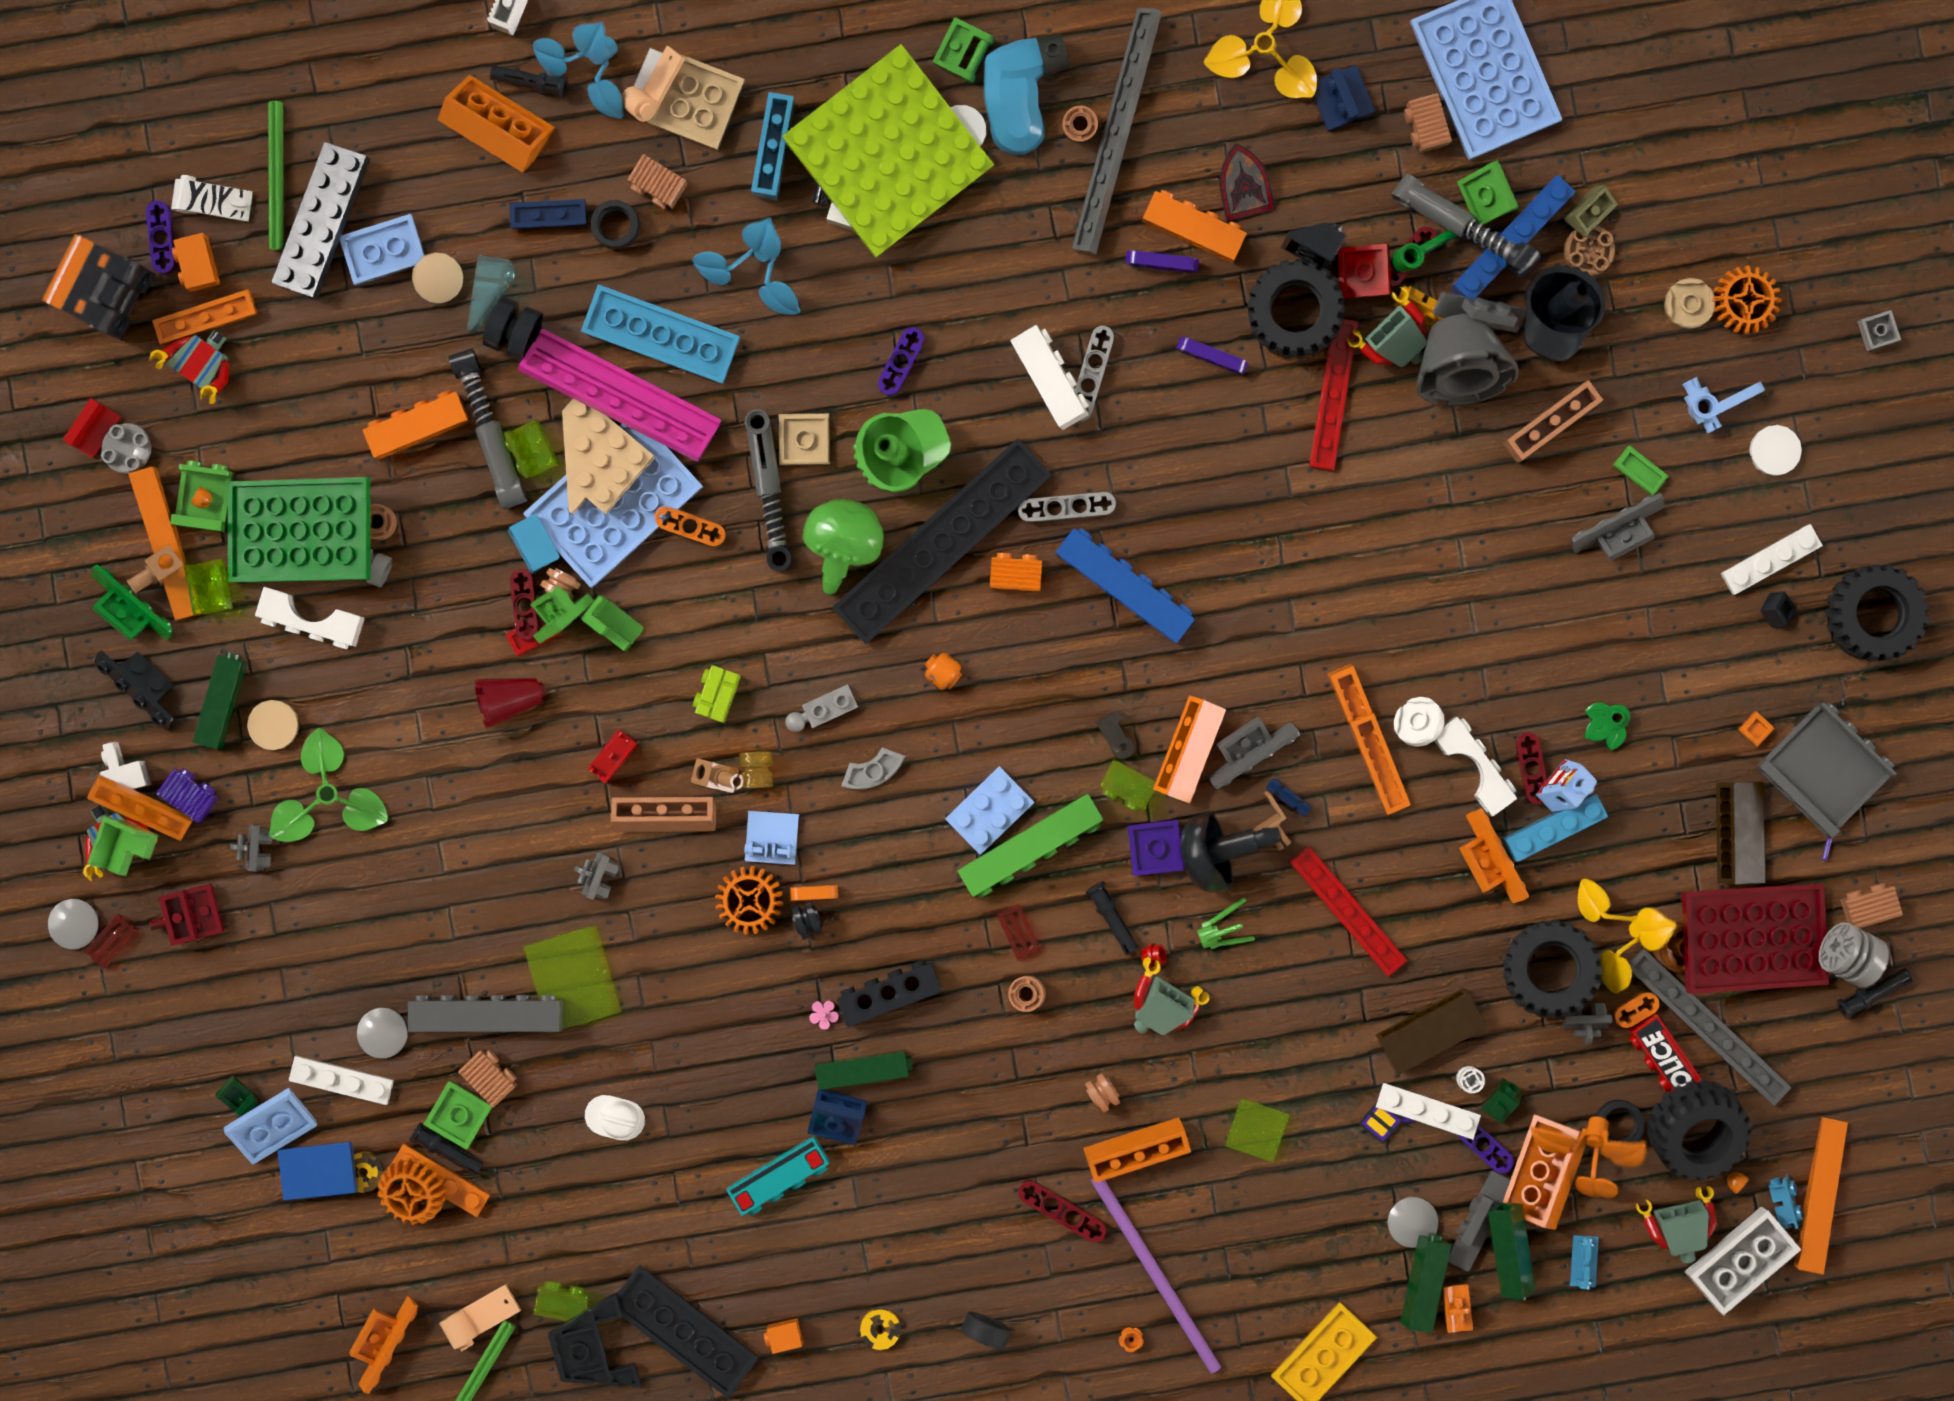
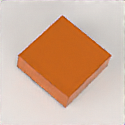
M1754 711L1739 727L1738 731L1755 747H1758L1775 728L1757 711Z

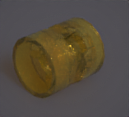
M772 752L739 753L740 767L745 769V772L741 773L744 779L741 788L773 787L772 772L768 771V768L772 766Z

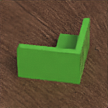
M601 595L597 597L581 618L582 621L595 631L604 635L626 652L644 629L641 624Z
M104 816L88 864L126 876L134 854L146 859L151 858L158 835L128 821Z

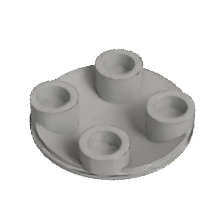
M134 424L113 425L102 442V460L111 469L119 473L138 471L147 463L151 454L149 436L141 427Z
M79 899L64 900L57 904L49 915L48 930L50 936L58 945L67 949L85 947L97 934L98 912L85 901Z
M373 1009L360 1020L357 1027V1039L361 1048L370 1056L388 1058L397 1054L405 1045L408 1039L407 1026L403 1018L393 1009Z
M1409 1196L1393 1206L1389 1213L1387 1225L1390 1234L1399 1244L1405 1247L1416 1248L1419 1235L1428 1236L1429 1233L1437 1232L1438 1216L1429 1202L1418 1197Z

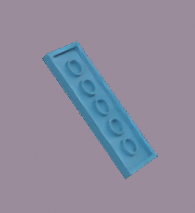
M599 284L581 329L582 333L720 384H723L740 340L738 335Z

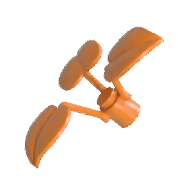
M1591 1117L1587 1129L1582 1128L1581 1135L1577 1140L1562 1133L1532 1126L1530 1129L1536 1144L1547 1152L1567 1154L1570 1152V1148L1576 1149L1584 1138L1589 1146L1594 1147L1591 1178L1580 1176L1575 1182L1576 1189L1588 1197L1613 1198L1618 1194V1187L1613 1182L1606 1179H1596L1600 1147L1601 1153L1606 1158H1611L1613 1163L1624 1167H1636L1645 1158V1142L1636 1144L1608 1142L1609 1122L1601 1117Z

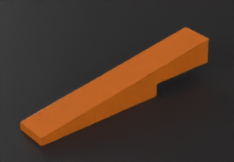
M149 467L128 473L153 553L155 554L169 545L183 563L180 569L163 579L175 620L201 614L176 525L170 524L171 514L158 469ZM163 555L159 558L158 564L163 569H169L173 565V559L169 555Z
M1348 664L1327 673L1386 814L1389 815L1410 806L1411 804L1354 666Z
M1821 1117L1803 1205L1804 1220L1798 1247L1801 1250L1796 1254L1794 1267L1799 1270L1824 1275L1848 1122Z

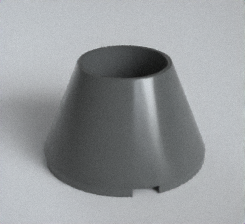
M1468 314L1449 316L1435 323L1430 329L1416 383L1417 392L1422 399L1433 404L1437 403L1436 400L1448 401V406L1484 401L1506 390L1505 385L1511 380L1512 382L1516 381L1518 366L1485 321L1471 319Z

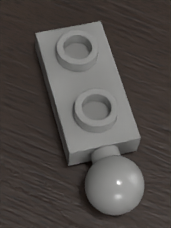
M848 684L803 704L804 713H790L786 717V727L792 732H799L805 727L807 722L814 728L858 708Z

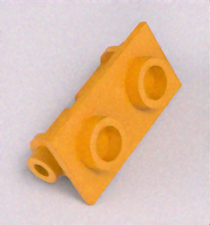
M1403 286L1409 293L1408 299L1410 302L1413 301L1423 313L1425 324L1433 326L1438 321L1444 319L1433 314L1437 303L1436 299L1429 296L1427 302L1424 303L1422 302L1424 293L1412 286ZM1401 290L1398 299H1402L1404 297L1403 290ZM1395 301L1394 306L1398 307L1400 305L1402 308L1404 307L1402 303Z

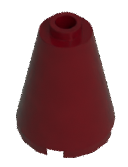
M537 678L474 680L480 713L484 714L485 720H483V724L486 729L492 728L542 703V697H546L543 682L538 683Z

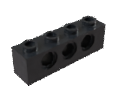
M924 959L911 964L912 969L902 972L900 968L887 973L888 978L879 981L877 977L864 982L865 987L855 990L853 986L840 991L841 996L837 997L836 1000L847 1028L942 992L932 962L926 963ZM910 976L916 977L919 980V987L915 990L908 989L905 986L906 978ZM886 985L895 988L896 995L891 999L884 998L881 993L882 988ZM860 995H869L872 999V1005L868 1008L861 1007L858 1004V997Z

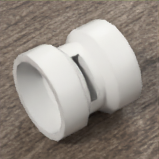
M1473 1066L1462 1067L1456 1075L1457 1084L1468 1093L1479 1092L1485 1084L1483 1073Z

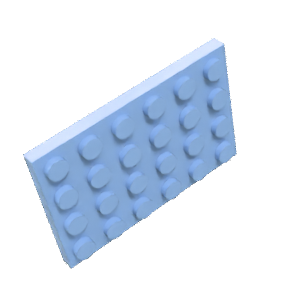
M1457 0L1410 21L1468 160L1562 121L1560 112L1512 0Z
M621 424L619 427L653 454L655 458L607 515L588 499L574 515L570 513L566 475L523 513L527 518L534 514L538 516L555 549L590 588L599 583L659 528L654 519L655 511L659 507L667 505L680 509L703 488L667 446L624 424ZM669 511L665 515H660L663 524L671 517Z

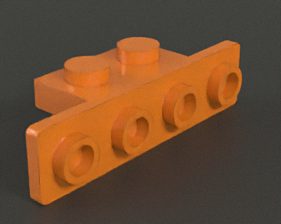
M1480 808L1466 814V818L1477 837L1459 849L1482 892L1489 891L1502 883L1512 903L1529 898L1525 884L1519 878L1512 860L1504 850L1502 841L1496 835L1490 824V819L1484 810Z
M406 1297L396 1317L373 1309L349 1352L352 1357L369 1363L359 1381L362 1391L366 1394H369L372 1388H375L379 1383L383 1368L390 1363L393 1355L392 1352L396 1345L403 1340L406 1327L416 1317L418 1305L412 1297Z

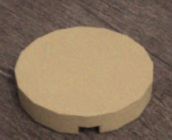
M434 252L423 256L415 265L412 273V282L414 289L422 298L433 303H444L458 295L463 284V273L460 265L454 258L445 253Z
M1687 278L1680 280L1670 287L1665 296L1664 307L1666 315L1672 323L1680 328L1693 329L1700 327L1709 321L1714 313L1713 308L1716 306V302H1712V298L1715 297L1714 292L1700 279Z
M269 700L261 702L252 710L248 718L247 727L249 735L255 744L264 749L277 750L287 747L294 741L299 730V720L296 712L290 705L283 701Z

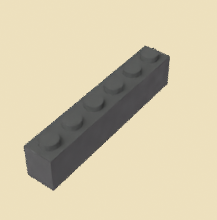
M552 994L541 995V999H531V995H516V999H506V995H491V999H481V995H466V999H456V995H441V999H431V995H415V999L408 1001V1032H559L563 1030V999H556V995Z

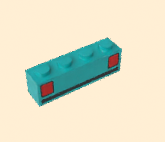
M814 1135L731 1184L726 1190L741 1216L746 1213L751 1216L762 1209L761 1204L770 1200L773 1203L784 1196L783 1191L791 1187L795 1190L805 1184L806 1181L804 1179L811 1174L817 1177L827 1171L826 1166L830 1160Z

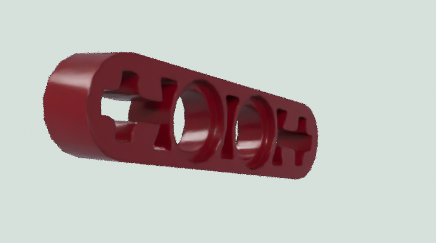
M1025 1180L1019 1185L1018 1195L1027 1205L1090 1242H1099L1105 1237L1106 1227L1100 1219L1036 1181ZM1034 1186V1192L1039 1196L1041 1191L1046 1193L1041 1198L1039 1205L1035 1204L1038 1200L1032 1195L1028 1198L1025 1197L1024 1187ZM1055 1198L1059 1204L1058 1208L1055 1211H1047L1044 1208L1046 1199ZM1069 1211H1077L1080 1214L1079 1222L1069 1224L1065 1218L1066 1214ZM1085 1217L1089 1218L1086 1221L1088 1225L1092 1227L1096 1224L1099 1225L1100 1235L1095 1234L1092 1237L1088 1228L1083 1227V1231L1078 1229L1082 1226Z

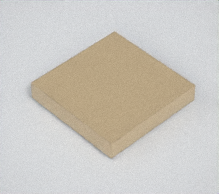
M779 414V465H830L829 414Z

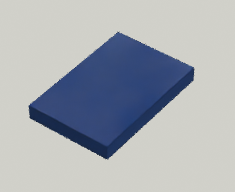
M352 1141L277 1150L283 1200L358 1192Z

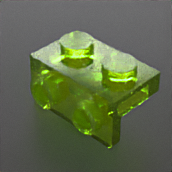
M534 419L515 430L504 433L506 437L505 444L508 450L514 454L517 460L516 467L525 478H535L559 465L538 419Z
M224 559L184 566L193 615L212 614L232 609Z
M1113 759L1099 786L1104 788L1103 794L1114 800L1117 796L1126 800L1124 805L1137 812L1139 808L1145 810L1154 792L1153 788L1156 782Z
M545 1281V1284L541 1283L537 1289L538 1295L534 1315L568 1321L587 1309L590 1293H586L585 1289L581 1287L570 1286V1289L560 1287V1283Z

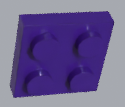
M1178 820L1127 825L1133 876L1184 870L1180 855Z

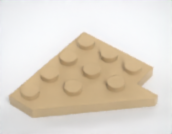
M572 399L562 411L569 512L574 515L588 499L607 515L654 460L655 456L608 416Z

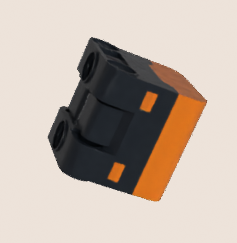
M75 234L42 300L122 341L132 322L128 316L139 293L146 294L155 273L124 256H119Z

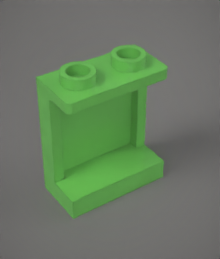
M187 461V465L179 464V469L182 472L176 514H172L170 524L226 532L228 522V482L234 480V473L227 471L228 466L212 464V468L202 467L203 463L196 461ZM200 486L207 489L212 495V502H210V506L207 508H198L190 504Z

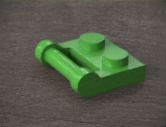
M954 17L932 63L973 84L976 78L975 73L989 45L992 46L995 38ZM975 37L980 42L965 70L959 66Z

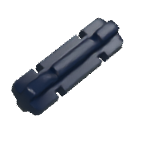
M1271 779L1266 789L1272 794H1277V798L1290 808H1295L1298 814L1305 817L1311 810V805L1305 801L1302 802L1301 798L1286 786H1281L1282 783L1277 779Z

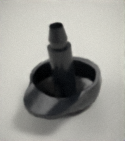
M1555 264V266L1546 268L1535 275L1529 282L1524 296L1527 311L1524 330L1525 344L1530 351L1549 360L1565 361L1572 357L1581 347L1588 333L1600 323L1604 314L1606 302L1596 278L1590 276L1587 271L1580 270L1579 267L1570 268L1568 265L1561 266L1560 264Z
M1209 811L1199 814L1186 822L1181 830L1180 855L1186 872L1196 887L1206 892H1222L1233 888L1234 879L1230 860L1260 853L1261 848H1268L1282 841L1278 827L1262 828L1257 831L1251 828L1224 836L1216 815Z

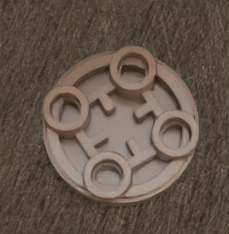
M1596 226L1587 236H1583L1575 229L1568 236L1564 244V258L1570 268L1579 267L1580 270L1587 271L1590 276L1600 274L1606 270L1615 256V244L1612 234L1599 226Z

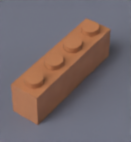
M1587 380L1504 441L1503 444L1518 463L1601 403L1603 399L1590 381Z
M713 797L612 798L611 824L615 832L715 831L716 806Z

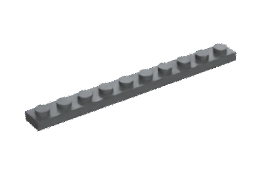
M1137 8L1072 250L1077 252L1097 253L1162 14L1161 11L1155 8Z

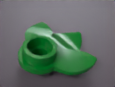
M1603 702L1593 703L1585 709L1586 714L1592 719L1586 728L1585 738L1591 741H1602L1605 739L1610 750L1618 748L1626 738L1625 727L1630 721L1629 710L1621 704L1609 706ZM1615 713H1620L1622 719L1615 721L1612 716Z

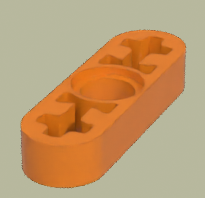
M667 505L661 506L655 511L654 519L661 529L710 546H718L725 539V530L719 523ZM669 511L670 516L677 520L678 515H682L678 521V529L674 528L676 526L675 522L667 521L666 524H663L660 515H665ZM688 519H693L697 523L696 530L691 533L683 530V523ZM702 523H705L704 529L713 531L714 528H717L720 536L710 540V536L702 532L701 537H698L702 529Z

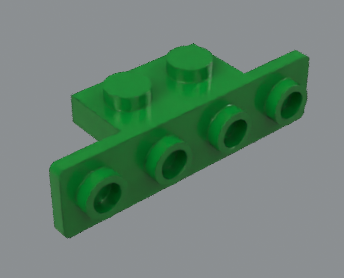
M97 564L92 568V578L108 591L93 605V610L130 642L147 626L151 627L166 641L171 638L173 629L168 620L164 617L159 618L152 612V608L147 602L138 600L133 595L132 590L127 585L118 583L108 569L101 568Z

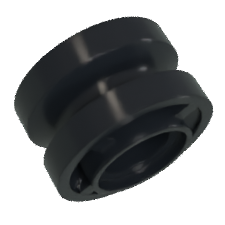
M811 900L805 902L804 908H801L799 905L792 906V919L798 935H801L803 940L809 938L810 932H813L815 935L822 934V921L816 905H813Z

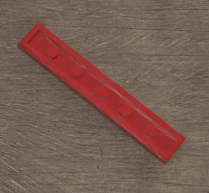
M1343 319L1339 334L1328 347L1309 467L1331 471L1335 469L1354 347L1348 344L1347 338L1352 342L1356 341V335L1353 333V330L1358 329V321Z
M1309 846L1289 862L1387 977L1391 976L1407 962L1406 958Z

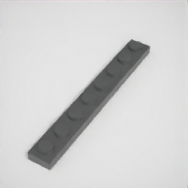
M1642 948L1629 962L1632 974L1771 1105L1775 1106L1791 1089L1776 1072L1693 994H1687L1686 988L1645 949Z

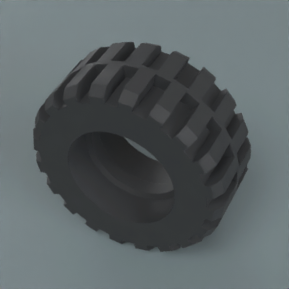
M1295 259V262L1281 261L1280 265H1272L1264 275L1261 274L1257 279V283L1251 289L1248 301V315L1252 332L1256 335L1258 342L1262 346H1266L1269 352L1282 355V358L1290 359V357H1297V359H1304L1305 356L1319 354L1320 350L1329 347L1332 340L1336 339L1343 324L1345 305L1339 283L1336 278H1332L1326 268L1318 267L1315 262L1310 261V263L1303 262V259ZM1303 287L1312 291L1317 297L1320 304V315L1310 329L1303 332H1289L1282 329L1276 323L1272 313V306L1277 295L1284 289Z
M1871 565L1847 573L1842 577L1843 580L1841 582H1837L1832 588L1834 593L1829 595L1827 603H1830L1829 609H1825V617H1829L1830 624L1826 625L1828 631H1833L1835 635L1832 638L1836 644H1841L1843 646L1842 650L1847 654H1853L1854 658L1868 661H1886L1901 657L1906 654V651L1913 650L1918 645L1917 640L1923 638L1926 633L1923 627L1929 624L1930 617L1925 616V610L1930 609L1929 602H1924L1923 596L1926 595L1924 589L1917 587L1918 581L1914 576L1908 577L1907 571L1901 568L1895 569L1892 565ZM1874 589L1883 590L1888 593L1895 601L1898 611L1895 627L1889 634L1882 637L1868 635L1859 625L1856 615L1857 605L1862 595Z
M1560 920L1540 921L1523 929L1513 939L1504 959L1503 975L1506 981V988L1513 996V1000L1518 1005L1520 1004L1528 1013L1536 1014L1541 1018L1559 1019L1564 1016L1573 1015L1580 1009H1583L1594 997L1601 983L1602 959L1600 953L1597 952L1594 941L1587 937L1585 931L1575 928L1574 924L1569 922L1562 923ZM1546 946H1558L1565 949L1572 955L1576 963L1577 973L1573 984L1568 989L1559 993H1547L1538 989L1529 976L1528 966L1532 955Z
M1699 1080L1698 1083L1688 1081L1685 1082L1686 1085L1684 1086L1677 1085L1673 1087L1671 1093L1668 1094L1666 1092L1661 1097L1662 1101L1655 1104L1653 1108L1654 1114L1649 1116L1648 1124L1650 1126H1648L1647 1132L1653 1149L1664 1166L1674 1175L1682 1176L1688 1180H1693L1694 1177L1697 1180H1707L1709 1176L1712 1178L1720 1176L1719 1173L1724 1170L1728 1172L1732 1169L1731 1165L1735 1162L1738 1164L1742 1159L1741 1154L1742 1152L1746 1153L1749 1146L1747 1141L1751 1139V1122L1742 1105L1727 1087H1723L1722 1084L1717 1082L1710 1083L1708 1080ZM1705 1119H1717L1714 1127L1704 1137L1694 1141H1682L1687 1130L1697 1122Z

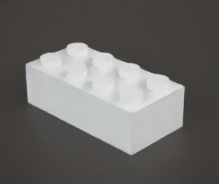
M1760 1207L1684 1272L1714 1308L1722 1315H1725L1801 1249L1771 1213Z

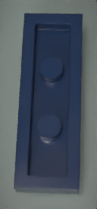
M585 199L509 203L512 230L587 226Z

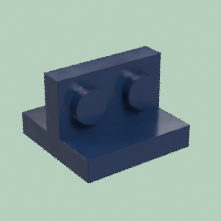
M1356 65L1345 70H1341L1339 67L1332 70L1327 77L1317 80V88L1313 98L1327 132L1375 112Z
M818 1090L807 1134L856 1146L867 1101L826 1090Z

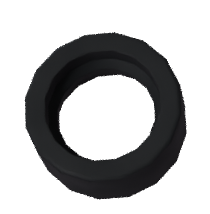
M608 200L600 204L594 211L591 218V229L595 238L604 247L612 250L624 249L637 239L640 231V220L635 210L628 203L620 200ZM612 210L624 212L630 220L629 232L621 239H610L601 230L603 216Z
M1614 1099L1605 1102L1598 1109L1595 1117L1606 1119L1610 1112L1616 1109H1624L1634 1119V1129L1628 1137L1616 1139L1608 1134V1142L1636 1144L1645 1131V1120L1642 1112L1635 1105L1625 1100Z
M968 1312L961 1327V1332L981 1344L994 1349L1004 1350L1010 1337L1011 1329L985 1315Z

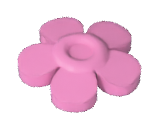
M819 1001L812 1005L813 1011L817 1013H812L809 1019L813 1024L818 1023L820 1020L819 1026L821 1029H828L830 1027L829 1021L836 1022L838 1020V1013L832 1011L834 1009L833 1002L826 1001L824 1008Z

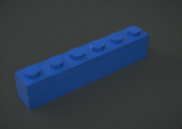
M1557 174L1499 237H1504V240L1507 242L1512 241L1515 244L1523 242L1527 244L1576 191ZM1487 248L1449 289L1457 295L1476 298L1506 266V261L1503 260L1502 256H1496V252H1489Z
M1073 528L1055 554L1173 643L1177 644L1195 620L1191 616L1193 612L1182 603L1179 607L1171 601L1173 597L1162 588L1159 592L1151 586L1153 582L1142 573L1137 576L1130 571L1133 567L1125 560L1120 558L1117 561L1110 556L1112 551L1105 545L1100 543L1097 546L1091 542L1092 536L1085 530L1080 528L1077 531Z

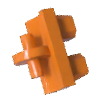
M1468 1284L1442 1286L1447 1332L1472 1331L1473 1324Z

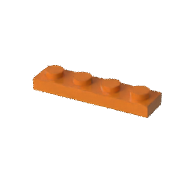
M247 289L152 320L159 344L163 346L187 336L206 332L258 314L251 292Z
M100 774L88 793L87 799L179 841L182 840L192 823V819L181 811Z
M404 1143L391 1164L396 1163L400 1159L406 1161L410 1157L414 1163L421 1159L423 1166L430 1163L429 1169L431 1171L438 1170L436 1177L443 1178L441 1185L446 1187L445 1199L475 1217L479 1216L491 1195L490 1193L408 1144Z

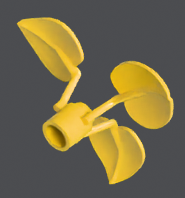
M1262 0L1260 5L1261 19L1266 23H1273L1272 27L1267 32L1258 34L1254 45L1248 51H1246L1245 42L1237 36L1229 35L1219 39L1204 59V64L1217 75L1237 78L1244 75L1250 68L1248 55H1251L1256 50L1262 55L1272 54L1283 66L1275 74V85L1278 91L1289 98L1313 97L1317 88V77L1311 62L1303 56L1294 55L1286 63L1275 51L1276 41L1272 36L1278 24L1282 27H1290L1298 22L1302 14L1301 1Z
M1582 879L1580 882L1578 907L1581 914L1587 920L1596 922L1602 916L1604 919L1632 922L1629 926V932L1635 939L1620 948L1616 954L1611 950H1606L1601 954V967H1603L1601 979L1611 992L1618 994L1629 986L1632 978L1630 964L1625 958L1621 957V954L1638 942H1641L1646 949L1651 951L1660 949L1669 940L1677 924L1652 908H1644L1637 916L1632 917L1607 914L1606 911L1610 908V901L1606 892L1590 879Z

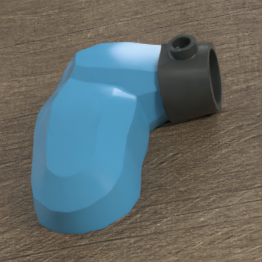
M1061 33L1017 40L997 48L988 54L985 59L984 103L990 122L993 142L1003 152L1012 155L1027 154L1035 150L1045 138L1046 125L1038 106V86L1036 81L1042 76L1046 78L1069 68L1068 56Z

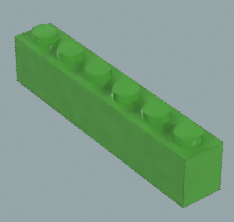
M1086 794L957 871L972 897L978 895L981 898L992 892L991 886L997 882H1000L1002 886L1014 879L1012 875L1014 872L1021 869L1024 873L1036 866L1034 861L1043 856L1046 860L1058 853L1056 848L1060 845L1065 844L1068 847L1080 840L1077 835L1087 831L1090 834L1101 827L1099 822L1103 821V818L1089 794Z

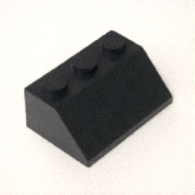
M1323 222L1290 231L1280 248L1299 259H1303L1306 263H1310V261L1315 262L1318 267L1323 269L1329 266L1347 235L1343 233L1344 229L1333 222H1330V224Z

